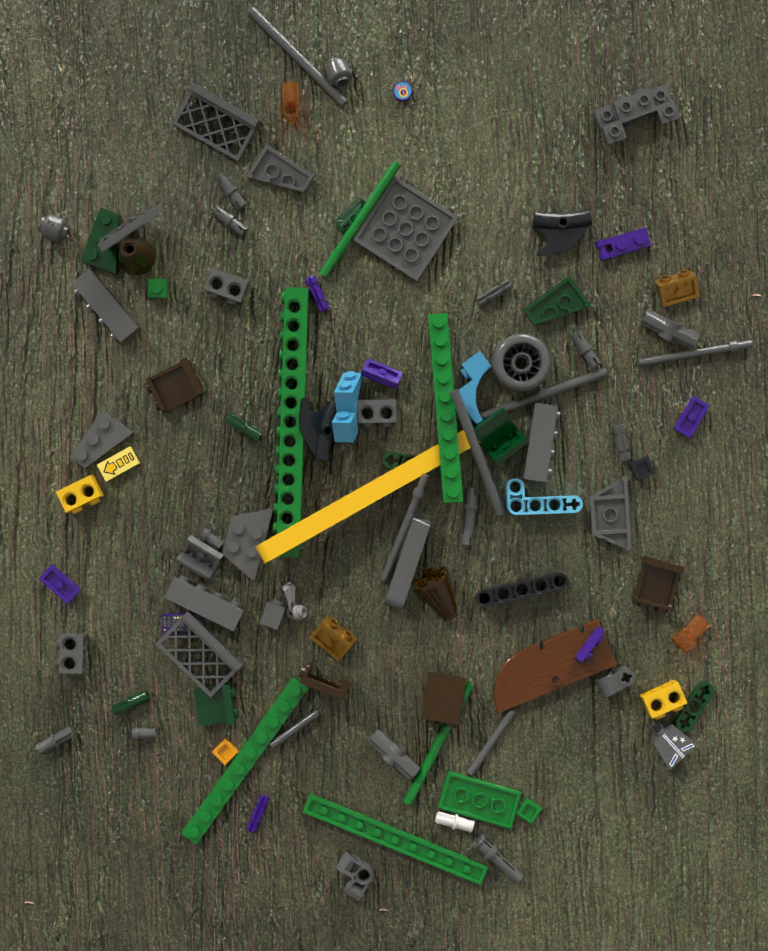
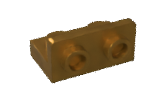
M681 270L678 274L672 276L664 275L654 281L658 287L662 307L700 297L697 276L692 271Z
M329 615L323 619L309 637L338 662L357 639L351 631L346 630L336 619L331 618Z

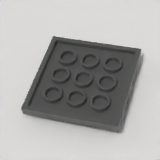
M394 176L355 235L353 242L417 282L456 223L458 216Z

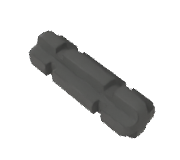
M505 280L500 285H496L486 291L484 295H479L476 298L477 303L483 306L488 303L487 301L490 302L502 295L503 292L509 291L512 288L510 282Z
M615 425L613 430L614 434H616L617 448L620 451V461H629L631 456L627 450L629 447L626 434H624V425Z

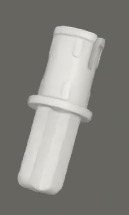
M438 812L435 817L436 823L450 826L453 830L457 828L471 833L474 827V820L458 817V814L454 816Z

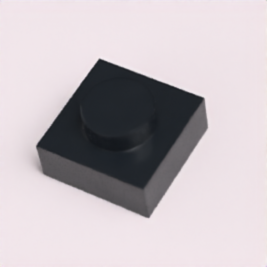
M648 456L629 463L636 481L655 474Z

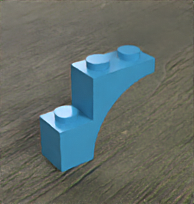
M481 351L462 363V369L460 370L466 380H471L459 389L470 421L475 426L483 420L476 406L477 385L482 375L491 367Z
M353 371L343 373L334 391L337 413L332 421L335 442L354 443L358 434L357 406L359 391L363 381L361 373Z

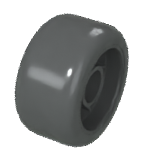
M515 334L507 337L498 345L492 357V371L498 383L507 390L517 393L529 392L540 386L547 378L551 366L550 354L545 344L529 334ZM517 359H522L525 362L524 369L516 367L515 362Z

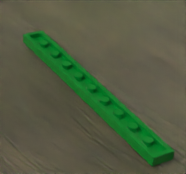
M447 313L428 314L443 504L463 503L456 410L449 393L454 390L448 316Z
M292 677L181 832L183 836L197 845L308 690L309 687L301 684V681L296 677Z
M312 793L309 794L302 811L305 814L479 885L482 884L488 869V865Z

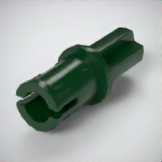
M232 413L229 414L225 421L228 425L238 430L240 435L244 434L255 442L258 441L263 433L249 425L248 421L245 422Z
M147 690L131 697L127 696V699L111 706L112 711L115 715H119L130 709L135 710V707L149 702L150 696Z

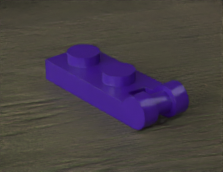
M645 227L597 241L595 246L596 249H599L600 255L598 256L600 261L648 248L651 246V242ZM610 245L612 251L607 252L606 246Z

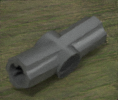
M650 309L647 310L640 323L657 332L665 340L675 341L690 349L695 347L700 336L699 333L682 326L675 319L666 318Z

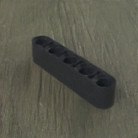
M553 572L480 589L475 594V600L480 606L489 607L563 590L568 586L569 580L564 573ZM561 575L564 580L563 584L556 586L554 579L556 576ZM538 580H543L545 583V587L542 590H537L535 587ZM524 584L526 592L520 595L517 593V586ZM502 588H505L508 592L507 597L504 599L498 597V591ZM488 593L489 600L486 603H481L479 601L480 594Z

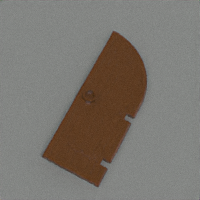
M596 619L583 624L585 629L583 633H580L578 627L542 641L544 649L539 650L538 645L534 644L512 655L501 667L495 681L494 704L497 714L617 665L604 633L602 634L604 639L599 646L595 645L592 648L593 654L587 662L579 663L574 659L595 627L599 626L602 629L599 620Z

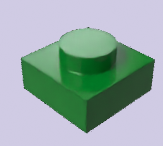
M148 279V299H168V280Z

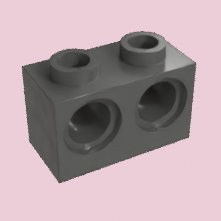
M212 268L204 290L211 298L218 300L221 297L226 299V303L237 306V303L243 304L250 283L248 280ZM215 281H222L220 289H213ZM234 287L240 288V294L237 296L231 295V290Z
M396 399L358 400V424H362V428H371L373 424H381V427H393V424L397 423ZM385 408L392 411V416L389 419L381 416V412ZM371 409L373 411L372 418H363V410Z
M87 633L60 634V638L57 639V649H60V653L56 660V667L59 668V673H85ZM69 639L75 641L76 646L74 649L68 646L67 642ZM68 658H72L75 661L74 668L67 665Z

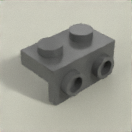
M190 535L176 561L209 580L217 569L223 554Z

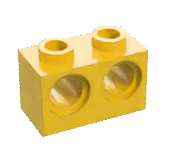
M90 475L56 491L65 512H72V514L82 511L83 506L87 504L92 506L99 503L100 498L104 496L94 475ZM89 486L94 489L91 497H88L85 492ZM72 494L76 497L74 505H71L68 501L69 496Z
M676 680L640 694L648 716L656 720L665 717L666 713L671 710L676 712L683 709V705L687 704L682 689ZM673 692H676V700L670 702L669 695ZM654 700H659L660 705L657 709L651 708V703Z

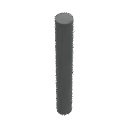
M315 709L269 743L270 746L275 749L318 718L320 713Z

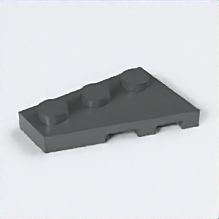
M266 144L246 177L305 193L315 176Z
M102 411L69 458L86 469L126 438L133 435L134 432L105 411Z

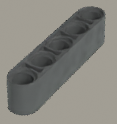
M413 516L384 601L385 605L400 610L403 609L432 521Z

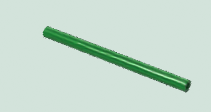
M396 161L392 162L319 274L325 278L329 276L400 169L401 165Z
M470 683L465 688L463 707L474 687ZM445 722L403 800L408 805L413 804L452 727L444 726Z

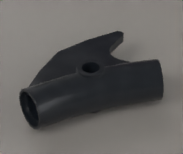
M589 209L564 213L535 211L532 228L540 231L547 239V244L536 255L545 256L568 250L580 239L589 226H592Z
M302 397L299 411L300 433L311 451L313 459L330 460L334 437L332 421L337 413L336 403L327 401L322 408L313 412L308 405L307 399Z

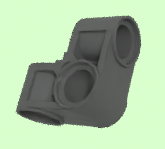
M346 850L336 865L338 871L350 877L349 882L341 892L359 902L372 881L373 867L354 852ZM366 870L369 872V875L363 877L359 872Z

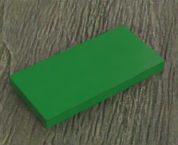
M447 770L437 808L512 829L522 792Z

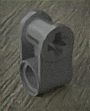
M622 666L596 678V681L604 697H609L631 686L635 682V674L630 668ZM625 672L628 674L627 680L623 679V673Z

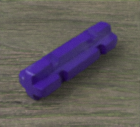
M307 277L305 282L310 287L309 291L314 302L317 303L318 311L324 312L328 310L329 306L327 301H324L325 297L320 286L317 285L316 277Z
M260 795L258 804H256L250 818L251 821L248 823V831L253 833L257 831L258 823H260L269 797Z

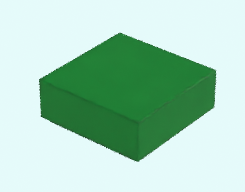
M525 797L516 814L532 825L541 812L542 807Z

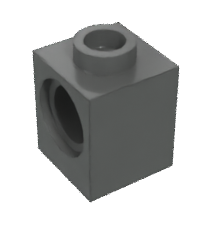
M277 599L268 600L259 624L278 630L286 610V606H283L284 602Z

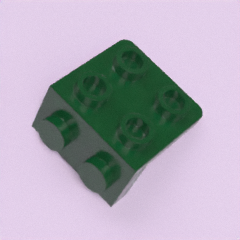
M504 408L499 409L474 428L476 437L497 465L507 460L529 443L517 429Z
M225 683L211 698L200 687L194 690L200 726L221 723L232 725L237 722L239 709L235 707L234 699H237L235 687H232V683ZM216 685L206 687L210 691H212L216 687Z

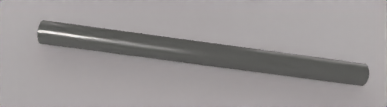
M254 6L248 11V14L341 107L348 102Z
M602 368L479 414L483 422L501 408H504L507 413L608 377V372L606 368Z
M459 389L449 392L495 514L496 516L503 515L505 510Z

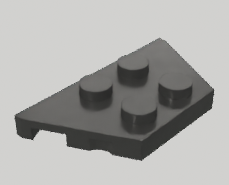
M156 205L149 211L146 210L132 217L102 237L97 246L103 252L112 245L121 244L129 238L127 235L135 234L142 230L144 223L162 211Z
M622 477L589 496L591 535L631 551L627 477Z
M271 508L232 516L222 552L228 560L254 581L261 560V556L255 546L266 541L274 510Z

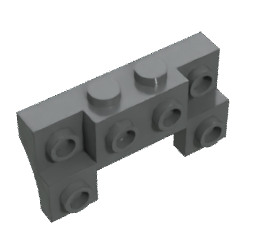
M666 84L651 90L646 89L643 91L642 88L635 90L628 97H625V95L619 96L614 99L611 105L594 110L593 112L595 122L600 128L607 146L621 140H626L627 137L623 126L653 116L655 113L661 126L681 118L675 101L671 100Z

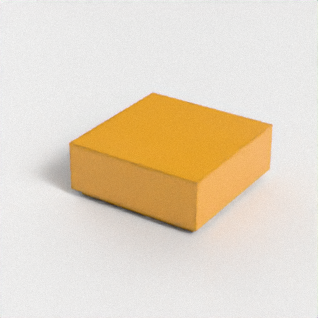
M225 738L212 753L226 765L239 753V750Z

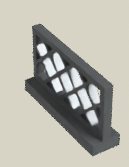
M192 82L188 88L190 90L172 124L239 162L256 129L259 128L261 121ZM192 96L199 99L201 107L190 109L189 101ZM214 107L217 116L207 119L205 109ZM202 110L204 120L194 123L192 112ZM189 114L192 124L183 126L178 122L182 115ZM231 117L234 126L223 128L221 118ZM218 119L221 130L211 132L208 122ZM205 123L208 133L199 135L196 126ZM247 126L251 130L246 137L240 138L238 127ZM235 129L237 139L227 142L225 131ZM222 132L225 143L216 145L212 135ZM239 143L240 150L237 156L230 153L229 144Z
M190 610L156 643L210 698L244 664ZM182 622L188 627V635H177V627ZM166 638H175V649H167L162 642ZM177 638H188L189 648L178 649ZM191 638H200L202 640V648H191ZM178 651H189V662H180L178 660ZM191 651H202V662H191ZM205 651H213L216 654V662H205ZM191 665H202V675L195 676L191 672ZM205 665H216V675H205ZM219 665H227L231 669L228 675H219ZM205 678H216V687L212 691L205 686Z

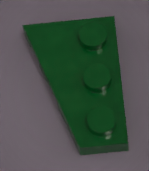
M100 207L80 260L83 263L116 275L118 272V243L101 252L97 245L102 237L119 227L120 215L118 213Z
M568 276L522 311L533 326L592 306L571 277Z

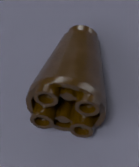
M133 237L121 244L117 257L118 263L124 271L132 275H142L152 270L156 254L152 244L146 239Z
M446 566L436 570L434 568L425 570L423 572L424 576L412 581V586L440 618H443L444 621L454 619L458 615L450 574Z

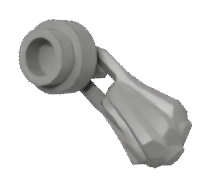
M287 582L282 587L289 605L286 615L290 619L303 620L307 616V608L303 605L295 604V585Z

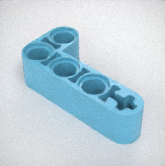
M510 479L506 483V508L513 515L577 513L583 507V502L578 496L525 497L524 483L520 479ZM512 482H517L520 485V489L516 493L510 490ZM553 499L559 504L556 510H551L549 507V503ZM562 499H564V503H570L574 499V502H577V506H574V510L571 506H564ZM533 500L539 502L540 506L537 511H533L530 508V503ZM513 501L520 503L521 507L517 512L511 509Z

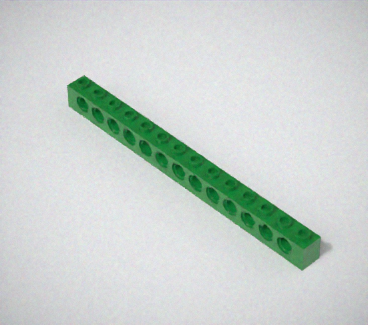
M285 287V292L281 294V304H285L284 311H281V323H284V331L280 330V342H283V350L279 352V361H283L282 369H279V380H282V388H278V399H281V407H278L277 418H281V425L277 426V438H280V445H276V457H279V464H276L275 475L279 476V484L275 483V495H278V503H274V514H277V522H274L273 533L277 534L302 521L304 439L299 430V411L301 398H306L308 288ZM294 303L300 305V309L296 313L290 311V306ZM293 322L299 324V329L296 332L289 330V325ZM295 341L299 344L296 351L288 349L290 342ZM292 360L298 362V367L295 370L288 369V363ZM294 379L297 381V387L292 390L288 389V381ZM291 398L297 401V405L293 409H289L286 406L287 400ZM290 417L296 420V425L293 428L286 426V420ZM294 437L295 445L287 447L285 444L286 438ZM289 455L295 459V463L292 466H286L284 463L285 458ZM290 474L294 477V483L287 486L284 483V477ZM286 494H291L294 498L290 505H286L283 501V497ZM285 513H290L293 516V521L290 524L283 522L282 517ZM301 544L278 557L299 558Z

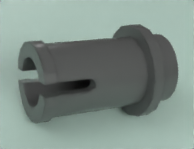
M205 528L199 535L200 541H205L213 549L218 550L224 541L210 532L211 529Z
M136 726V728H132V739L137 742L140 739H156L157 737L156 727L139 728V726Z

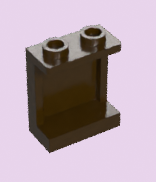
M187 357L180 360V363L145 378L147 381L145 383L149 394L153 393L156 399L153 401L158 411L161 410L163 413H167L205 394L203 386Z
M644 556L632 600L637 602V606L648 608V605L656 607L655 611L667 613V610L673 611L672 603L679 576L683 574L684 566Z
M311 661L307 665L303 664L298 676L302 678L301 684L336 698L345 699L352 677L344 675L341 685L310 674Z
M428 672L421 718L426 719V723L437 725V721L445 722L444 726L456 728V725H461L465 688L468 686L469 678Z

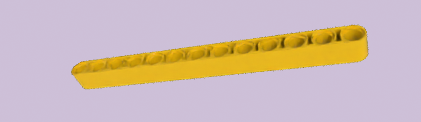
M464 430L457 433L459 454L470 449ZM438 444L255 546L264 564L415 480L422 473L425 474L440 466Z

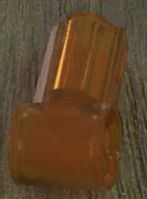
M286 81L282 83V112L284 119L288 123H295L300 118L299 83ZM289 109L296 110L293 115L286 113Z
M697 613L685 627L677 630L671 639L686 653L695 646L697 639L710 624Z

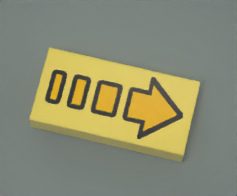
M130 446L97 464L105 481L108 482L140 464V461Z

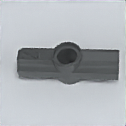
M378 728L367 739V742L381 754V757L390 766L397 768L407 779L410 780L419 771L420 766L406 754V751L395 741L392 742Z

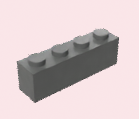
M88 269L72 282L75 287L73 289L75 294L80 299L83 297L88 302L85 304L91 313L96 312L99 318L97 320L104 328L108 327L112 331L110 336L115 342L120 341L125 344L141 331L136 322L91 269Z
M540 403L533 404L528 435L529 443L526 448L522 475L523 480L546 483L547 479L551 478L552 468H549L550 460H553L555 449H552V443L557 439L558 431L555 430V423L559 422L560 411H557L558 406Z
M184 575L173 578L164 598L233 632L236 630L245 611L242 608L243 604L232 600V602L225 600V595L216 591L213 594L207 591L208 587L200 583L195 585L190 582V578Z

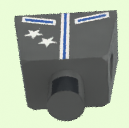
M656 720L649 727L655 734L650 742L670 770L697 746L693 740L671 723L663 727Z

